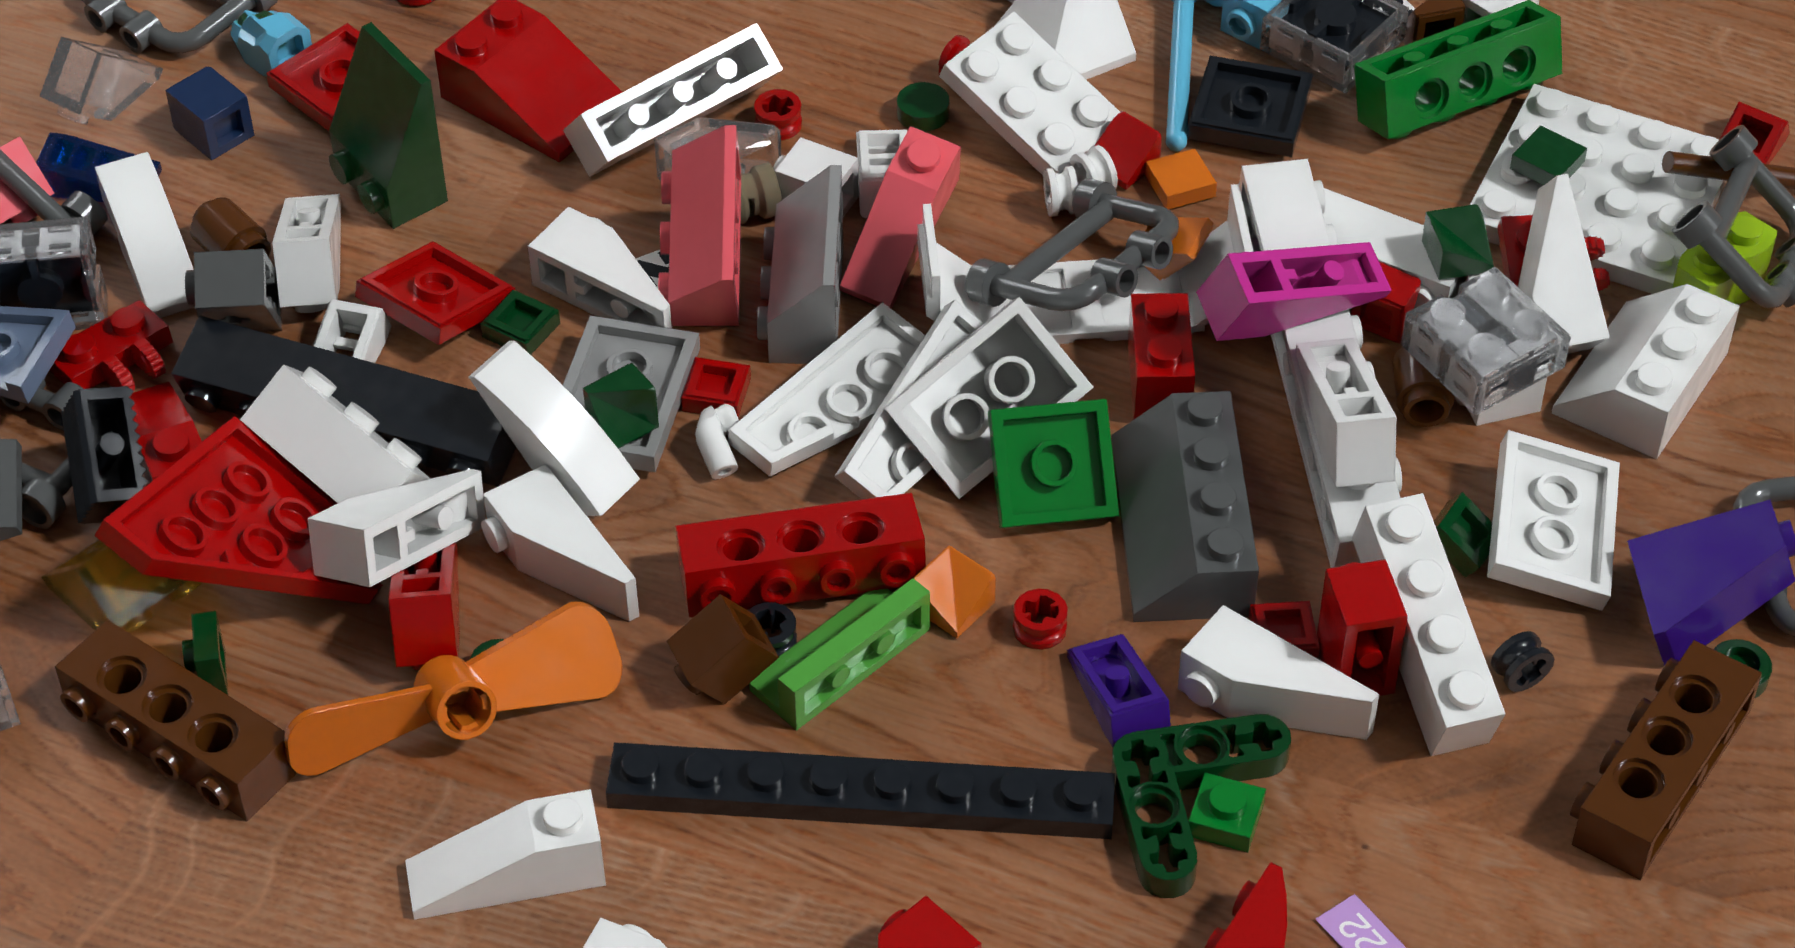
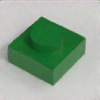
M1205 772L1188 820L1193 838L1248 853L1265 803L1266 788Z

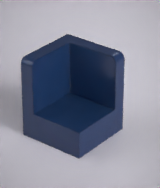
M204 67L165 90L174 129L211 161L255 136L247 96L212 67Z

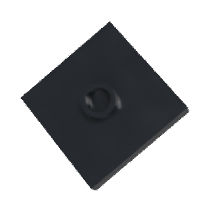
M1210 56L1188 124L1187 139L1292 157L1312 89L1313 73Z

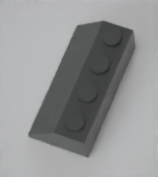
M1231 391L1172 393L1111 436L1133 621L1211 619L1223 605L1243 617H1249L1250 604H1255L1259 567Z

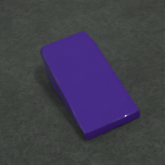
M1124 634L1067 650V658L1112 747L1125 734L1171 726L1169 699Z

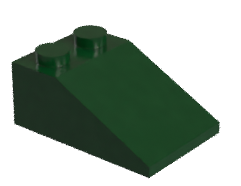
M370 22L361 28L329 129L333 154L329 155V163L336 178L342 184L349 183L358 192L364 207L371 214L378 213L392 229H395L447 202L448 197L431 80Z

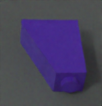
M1771 499L1627 540L1653 635L1664 666L1671 657L1680 661L1693 640L1706 646L1795 582L1789 560L1790 557L1795 556V534L1790 519L1782 522L1777 521Z

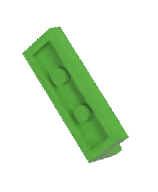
M914 578L895 592L890 591L888 588L867 591L780 655L773 664L749 683V690L797 731L930 630V591Z

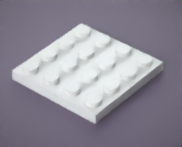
M1534 84L1470 204H1476L1480 207L1484 217L1488 241L1500 245L1497 226L1501 217L1533 215L1538 189L1544 185L1510 169L1512 154L1541 125L1587 147L1585 162L1569 180L1584 237L1597 236V238L1601 237V240H1604L1605 254H1603V257L1590 261L1592 268L1602 267V269L1609 271L1610 281L1651 294L1671 289L1679 259L1687 250L1685 245L1672 232L1674 225L1691 208L1703 201H1708L1714 208L1726 181L1665 173L1662 169V159L1667 151L1710 156V150L1719 139Z

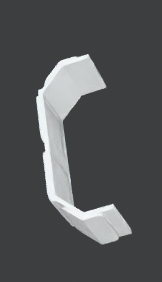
M1239 184L1230 185L1227 221L1209 234L1193 262L1168 278L1161 280L1156 278L1144 266L1137 269L1138 282L1132 294L1188 293L1191 334L1204 331L1205 325L1209 323L1196 291L1227 254L1254 252ZM931 203L923 204L922 224H917V244L926 316L935 321L944 306L956 300L981 322L985 323L1012 300L1006 299L1001 305L992 307L973 302L968 297L966 277L972 265L936 243ZM1097 260L1056 262L1031 282L1059 289L1071 288L1080 285L1090 278L1092 266ZM1007 265V266L1011 269V268L1014 267L1015 265ZM1106 293L1090 305L1070 311L1047 310L1026 304L1058 344H1069L1077 339L1103 338L1108 341L1128 340L1131 295L1123 298Z

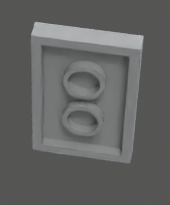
M591 315L588 319L563 386L585 409L583 388L630 363H633L656 390L659 427L619 448V451L632 469L656 473L682 401L681 397L694 359L700 351L699 333Z

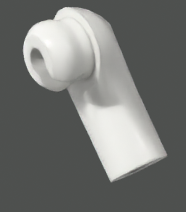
M723 404L716 409L712 406L705 408L700 414L695 432L697 445L712 479L725 478L738 470L737 462L726 435L729 434V429L739 419L734 407L729 404Z

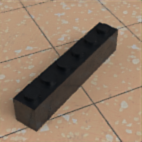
M199 315L171 373L185 395L184 399L191 406L209 413H214L217 409L235 413L242 418L283 364L301 372H305L310 366L328 378L337 387L332 396L346 408L353 402L372 415L379 422L374 431L385 441L390 443L393 438H396L415 451L422 458L417 466L421 471L429 467L446 472L449 475L470 469L481 471L482 483L498 487L516 449L515 444L478 391Z

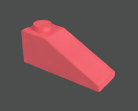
M912 126L909 127L885 173L841 281L840 291L876 306L883 302L892 309L919 257L917 224H922L923 204L931 203L935 227L959 181L961 146Z

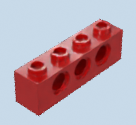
M912 493L675 526L679 568L689 618L695 617L720 594L747 610L754 605L764 602L789 604L866 593L873 590L900 588L926 567L925 537Z

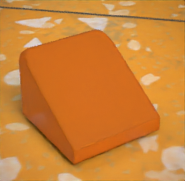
M1177 217L1179 229L1177 236L1172 240L1173 254L1169 264L1161 270L1150 267L1146 268L1156 278L1161 280L1168 278L1193 262L1213 229L1214 223L1209 218ZM1147 226L1145 232H1149L1154 227Z

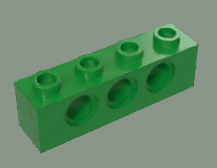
M1527 0L1355 63L1358 122L1387 139L1404 138L1410 135L1412 130L1433 122L1449 121L1457 113L1476 106L1491 105L1502 96L1518 90L1531 89L1534 84L1540 85L1542 81L1563 74L1561 16Z

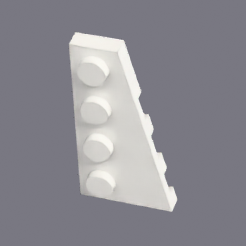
M953 300L944 306L834 476L861 499L904 494L932 469L930 464L884 408L984 324L959 302Z
M882 302L729 429L728 443L768 476H773L864 431L925 335Z

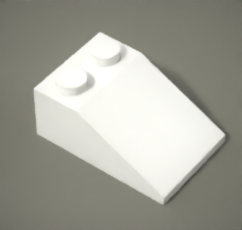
M1018 297L1010 301L969 335L884 410L954 495L960 499L994 471L988 422L989 410L1077 402L1093 386L1023 300Z

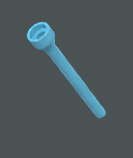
M1172 0L1173 20L1166 145L1175 152L1183 150L1187 145L1194 3L1197 0Z

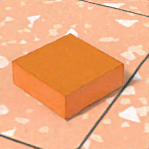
M1195 148L1146 161L1145 177L1165 208L1173 209L1216 197L1217 182Z

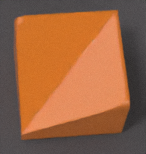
M950 545L914 577L917 582L930 591V622L955 638L963 634L995 603V575Z

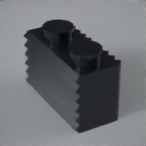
M127 386L73 391V395H70L71 399H68L66 407H63L64 411H61L78 523H101L107 516L143 489L148 480L142 477L146 471L140 465L144 458L138 454L142 446L137 443L141 436L135 432L139 424L133 420L137 415L132 410L135 402L130 399L134 391Z

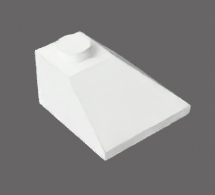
M1015 0L996 23L998 24L1014 11L1086 80L1136 61V51L1118 0Z

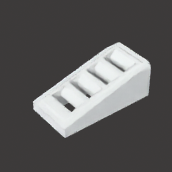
M862 130L856 132L859 206L862 217H868L885 173L907 130Z
M330 299L313 346L336 352L337 348L354 351L352 357L375 363L386 343L391 324L383 308ZM346 332L360 334L359 340L344 338Z

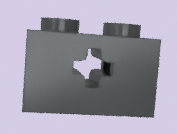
M264 249L194 252V270H187L185 273V293L188 305L195 304L198 317L201 315L259 332L282 331L276 270Z

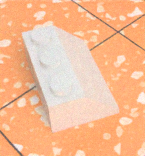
M1689 284L1626 301L1608 327L1610 338L1592 349L1553 405L1552 414L1657 459L1727 355L1740 306Z

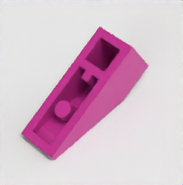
M1365 242L1229 253L1196 293L1216 341L1268 336L1384 298L1392 290L1371 243Z

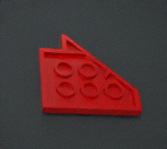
M235 416L107 516L94 535L142 575L362 604L371 603L383 586L379 582L372 587H366L314 575L308 518L338 503Z

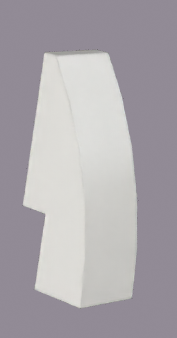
M144 152L96 166L95 171L102 199L117 232L122 253L143 303L159 318L195 308V304L188 305L185 293V273L187 270L194 269L149 153Z
M508 341L469 376V379L531 469L534 470L546 464L586 516H602L640 480L625 457L594 418L541 363L516 341Z

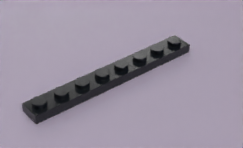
M614 742L606 788L607 808L1112 839L1115 773Z

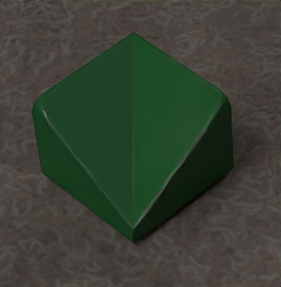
M1473 204L1426 212L1422 243L1439 280L1493 272L1492 254L1484 217L1479 205Z
M633 363L627 364L583 388L585 410L594 418L618 449L659 427L655 387Z

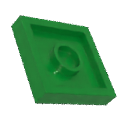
M1107 399L992 409L988 411L999 528L1119 516Z

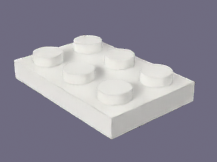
M1014 11L944 64L939 75L946 84L1043 176L1044 169L1053 168L1056 173H1062L1064 167L1070 166V158L1073 154L1083 152L1087 155L1088 150L1095 146L1113 118L1120 113L1114 105Z
M1508 430L1500 443L1487 577L1602 611L1611 597L1620 463Z

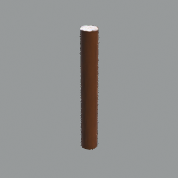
M1667 151L1662 159L1663 171L1671 174L1728 181L1734 169L1724 171L1711 156ZM1764 164L1785 188L1795 190L1794 167Z

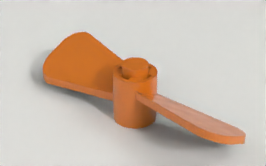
M569 602L466 662L453 655H441L429 660L417 673L414 687L312 707L303 711L290 722L285 731L284 742L287 761L298 774L306 776L319 775L433 720L451 738L468 740L484 733L493 723L496 712L607 697L617 688L622 676V660L613 632L606 618L593 606L584 602Z

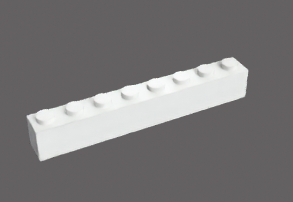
M1308 159L1242 166L1239 187L1254 251L1338 245L1334 225H1326L1323 216L1325 212L1323 184L1321 180H1313ZM1347 309L1271 334L1331 568L1340 567L1352 562L1361 563L1352 536L1365 506L1400 498L1399 492L1402 490V472L1397 457L1395 481L1376 483L1367 489H1350L1345 486L1335 487L1321 457L1296 356V343L1354 338L1359 349H1361L1363 332L1360 318L1358 315H1350V311ZM1367 361V364L1369 365L1373 375L1375 376L1372 363L1370 361Z

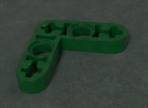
M1254 714L1135 731L1125 734L1116 741L1113 747L1111 773H1115L1114 788L1138 878L1143 888L1150 894L1160 898H1176L1187 893L1196 880L1197 850L1180 790L1200 787L1205 772L1239 782L1267 778L1280 773L1288 763L1291 747V732L1283 721L1268 714ZM1263 740L1266 748H1272V750L1261 751L1260 746L1252 742ZM1230 743L1234 744L1233 754L1237 753V757L1229 756ZM1204 745L1213 749L1217 753L1218 758L1207 764H1198L1189 760L1184 752L1189 747ZM1142 758L1144 765L1149 766L1148 782L1140 784L1138 766L1131 759ZM1157 804L1166 808L1171 817L1165 822L1151 824L1143 821L1136 812L1142 806ZM1168 843L1167 853L1170 864L1173 867H1177V871L1166 872L1164 865L1158 863L1159 846Z

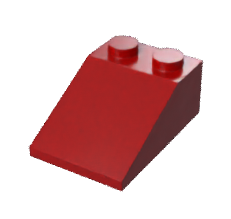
M497 0L434 50L441 98L559 163L574 151L563 130L580 114L622 93L545 15L517 0Z

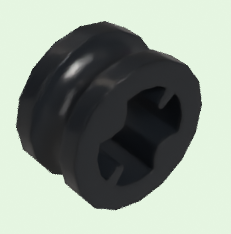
M764 602L754 605L748 610L755 614L763 629L771 628L772 634L775 633L776 629L780 630V635L768 637L778 656L797 644L796 618L793 612L785 605L776 602Z
M1526 631L1512 636L1492 656V668L1497 674L1504 676L1505 685L1511 691L1520 692L1533 687L1550 672L1554 665L1555 659L1549 649L1541 647V640L1534 632Z

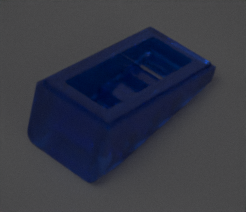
M50 132L36 163L55 193L51 197L68 199L74 191H81L97 202H104L95 167L131 157L135 154L75 136ZM152 160L159 177L162 171L159 161Z

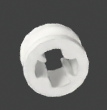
M1102 146L1091 147L1087 155L1079 152L1071 156L1070 166H1073L1075 169L1078 185L1086 179H1095L1111 183L1115 189L1117 188L1118 177L1115 165L1109 153Z
M1064 167L1062 173L1054 172L1053 168L1044 169V195L1049 216H1058L1061 210H1067L1070 215L1074 214L1072 202L1075 190L1078 187L1074 167Z

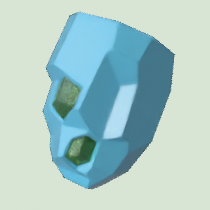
M245 10L239 16V19L233 21L230 35L244 62L262 76H267V72L312 45L310 29L290 13L265 10L257 13Z

